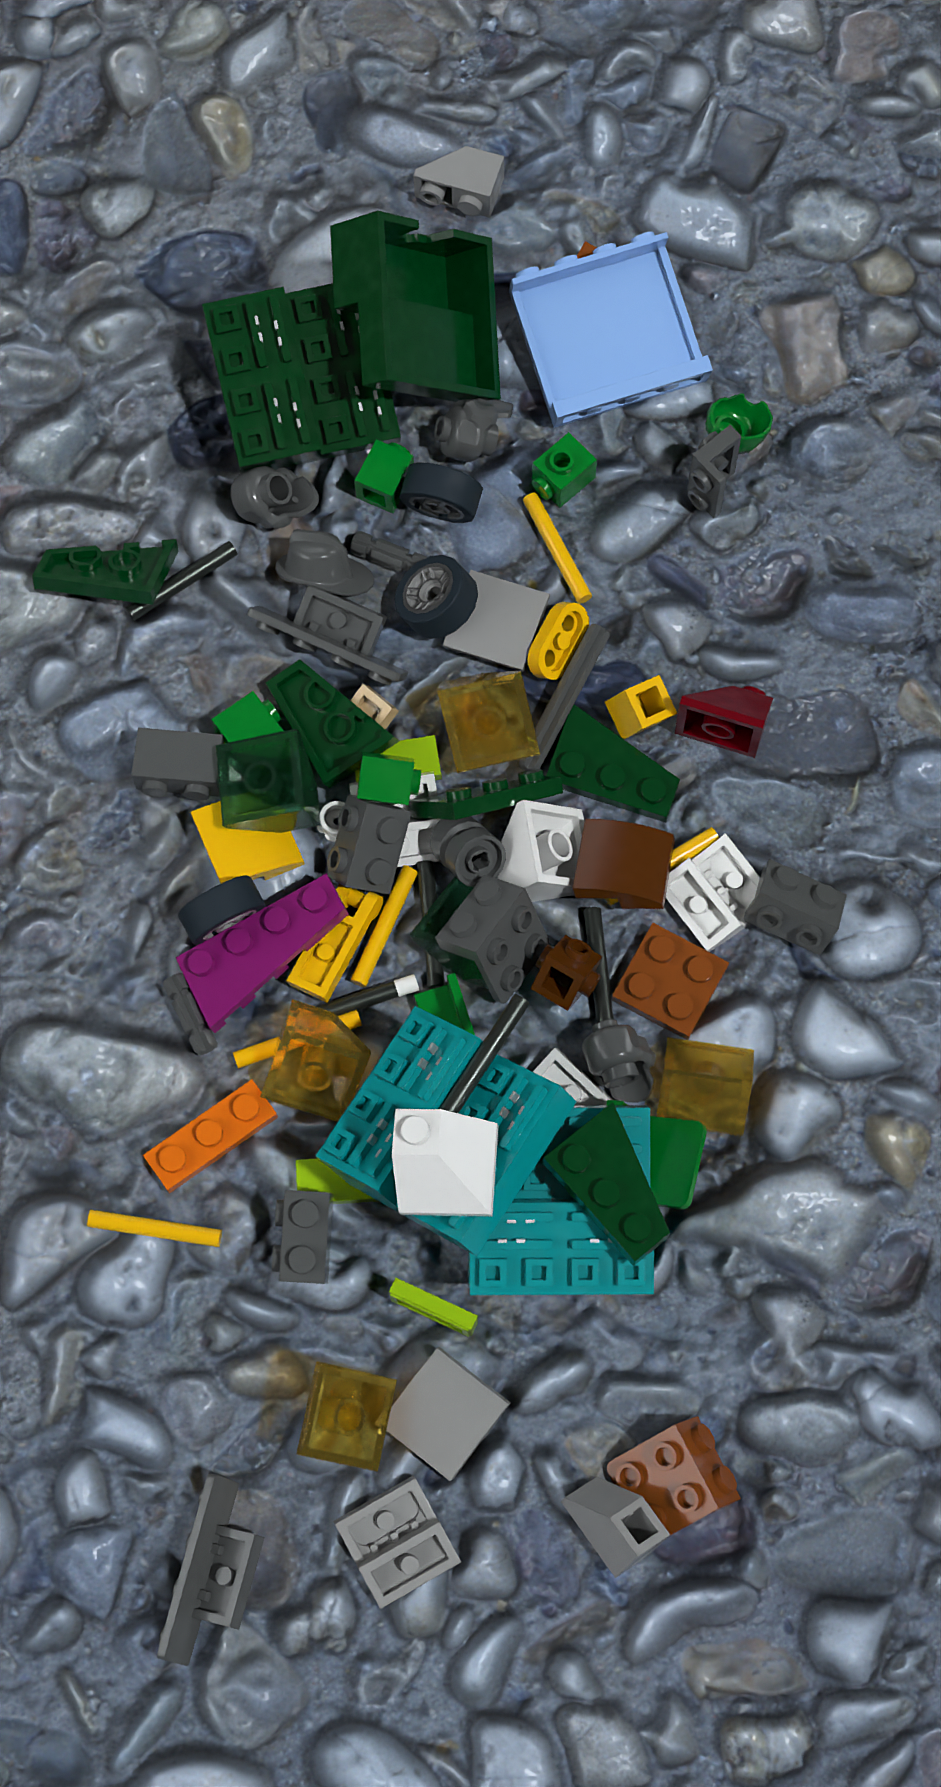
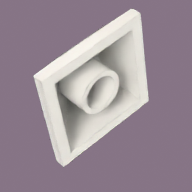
M528 800L517 802L501 840L506 852V861L503 870L498 875V879L525 888L531 902L575 895L573 883L585 823L582 809Z
M395 1109L392 1161L400 1215L492 1217L499 1125L495 1122L442 1109Z

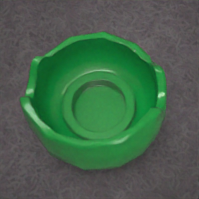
M740 393L729 398H719L710 406L705 422L708 435L714 431L719 434L731 425L741 435L738 454H745L756 448L767 437L771 430L773 416L764 401L753 404L746 400L744 393Z

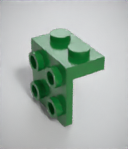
M607 1100L606 1105L612 1102L614 1105H627L623 1101ZM650 1116V1188L659 1207L686 1209L692 1203L707 1134L706 1126L699 1121Z

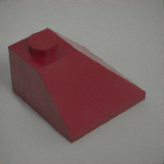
M728 686L683 695L679 703L674 734L755 758L770 714L773 698L766 696L762 690L751 686H744L742 688Z

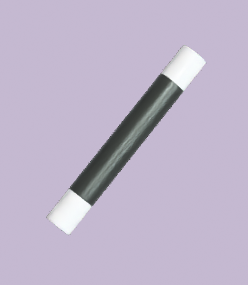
M412 974L292 1014L290 1017L294 1029L298 1030L356 1009L359 1011L419 991L415 975Z

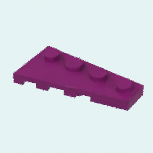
M327 873L176 957L203 1016L214 1033L227 1024L224 1020L240 1006L242 1009L255 999L256 995L254 993L272 977L277 979L289 968L287 964L300 952L311 949L349 915Z

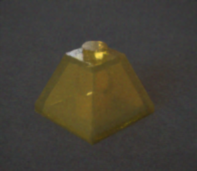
M521 671L480 673L440 682L437 692L457 773L540 755Z
M292 999L276 1043L260 1097L338 1122L356 1094L371 1051L335 1013Z
M316 1361L296 1455L378 1472L397 1380Z

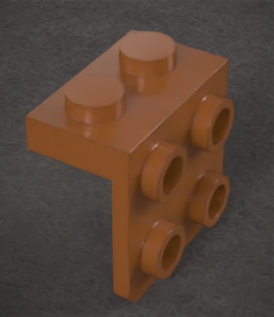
M698 1416L674 1424L611 1460L607 1465V1472L613 1484L643 1496L670 1536L705 1516L741 1499L736 1490L737 1482L733 1473L727 1466L723 1465L714 1448L715 1440L711 1431L706 1425L701 1423Z

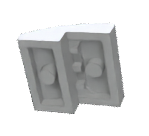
M470 570L469 574L475 580L478 590L476 607L466 623L457 631L445 637L444 648L524 672L528 651L536 634L539 632L550 594Z
M438 1347L413 1377L378 1425L451 1481L456 1477L480 1442L491 1431L510 1402L442 1348Z
M414 1475L333 1521L380 1609L461 1563Z

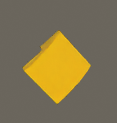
M272 788L237 795L191 811L192 818L220 884L244 875L250 876L252 880L263 876L266 881L305 865Z

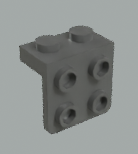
M485 874L435 937L441 949L475 961L493 999L503 1004L520 988L523 980L549 944V938L526 889Z

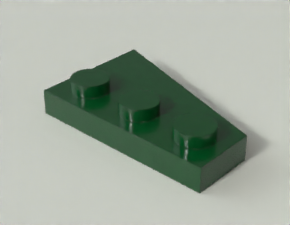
M177 539L162 540L161 547L140 548L139 542L124 543L123 550L101 551L96 545L46 549L32 575L34 589L153 605L179 552Z
M300 659L265 682L295 735L303 744L304 750L321 780L329 788L360 768L362 751L381 754L399 742L397 738Z
M573 705L567 716L546 775L561 776L562 787L565 791L665 823L667 822L680 782L678 777L576 705Z
M537 769L518 773L517 780L507 781V778H497L483 781L481 787L449 789L445 791V794L409 800V807L412 812L411 817L458 820L514 806L522 800L534 801L562 794L561 776H544L543 770Z
M613 1102L543 1158V1164L633 1266L669 1237L670 1231Z

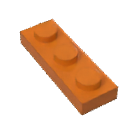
M251 1079L143 1154V1156L170 1194L278 1118V1115L253 1079Z

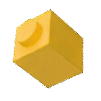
M660 675L630 687L605 701L622 739L629 738L656 726L678 714Z

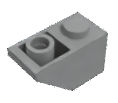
M468 146L460 148L415 170L413 176L415 197L430 205L437 206L441 204L459 209L464 214L470 216L482 215L490 218L504 180V156Z
M599 1477L589 1481L561 1501L615 1578L648 1557L670 1536L643 1496Z

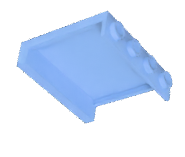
M645 232L632 238L631 243L616 247L615 243L605 244L593 250L592 255L579 259L577 255L565 256L555 261L552 267L539 270L537 266L529 267L519 271L515 275L516 278L511 279L509 294L554 428L706 382L711 375L713 369L708 355L702 356L665 247L668 241L667 232L655 235L654 232Z

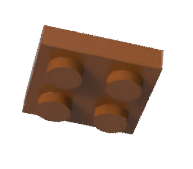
M652 923L613 992L611 999L617 1004L688 1041L728 969L729 962Z

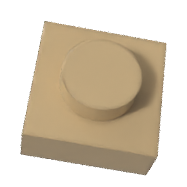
M365 684L360 686L350 700L384 729L389 726L399 712L396 707Z

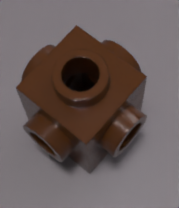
M565 935L555 947L548 944L541 953L535 965L540 970L531 989L568 1011L582 994L589 997L596 988L601 975L595 971L603 956L594 952L587 943Z

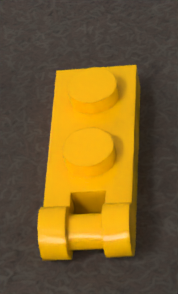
M339 884L336 890L345 907L352 906L358 910L354 917L346 916L311 949L302 951L286 980L288 984L328 1003L371 921L378 916L383 905L382 896L371 891L365 894L355 888Z

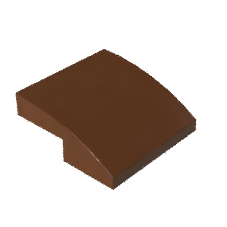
M585 819L573 883L575 897L619 899L621 909H664L675 842L674 834L636 823L605 819Z

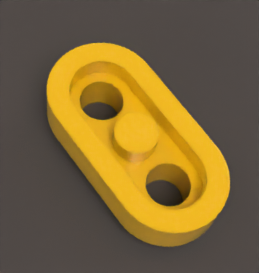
M559 602L549 611L528 651V666L532 674L537 678L556 680L563 676L585 632L589 628V617L582 605L572 602Z

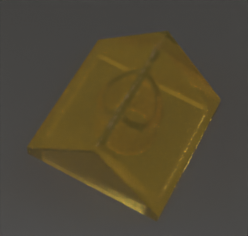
M667 1037L656 1117L699 1121L706 1126L708 1132L743 1137L753 1083L754 1050Z

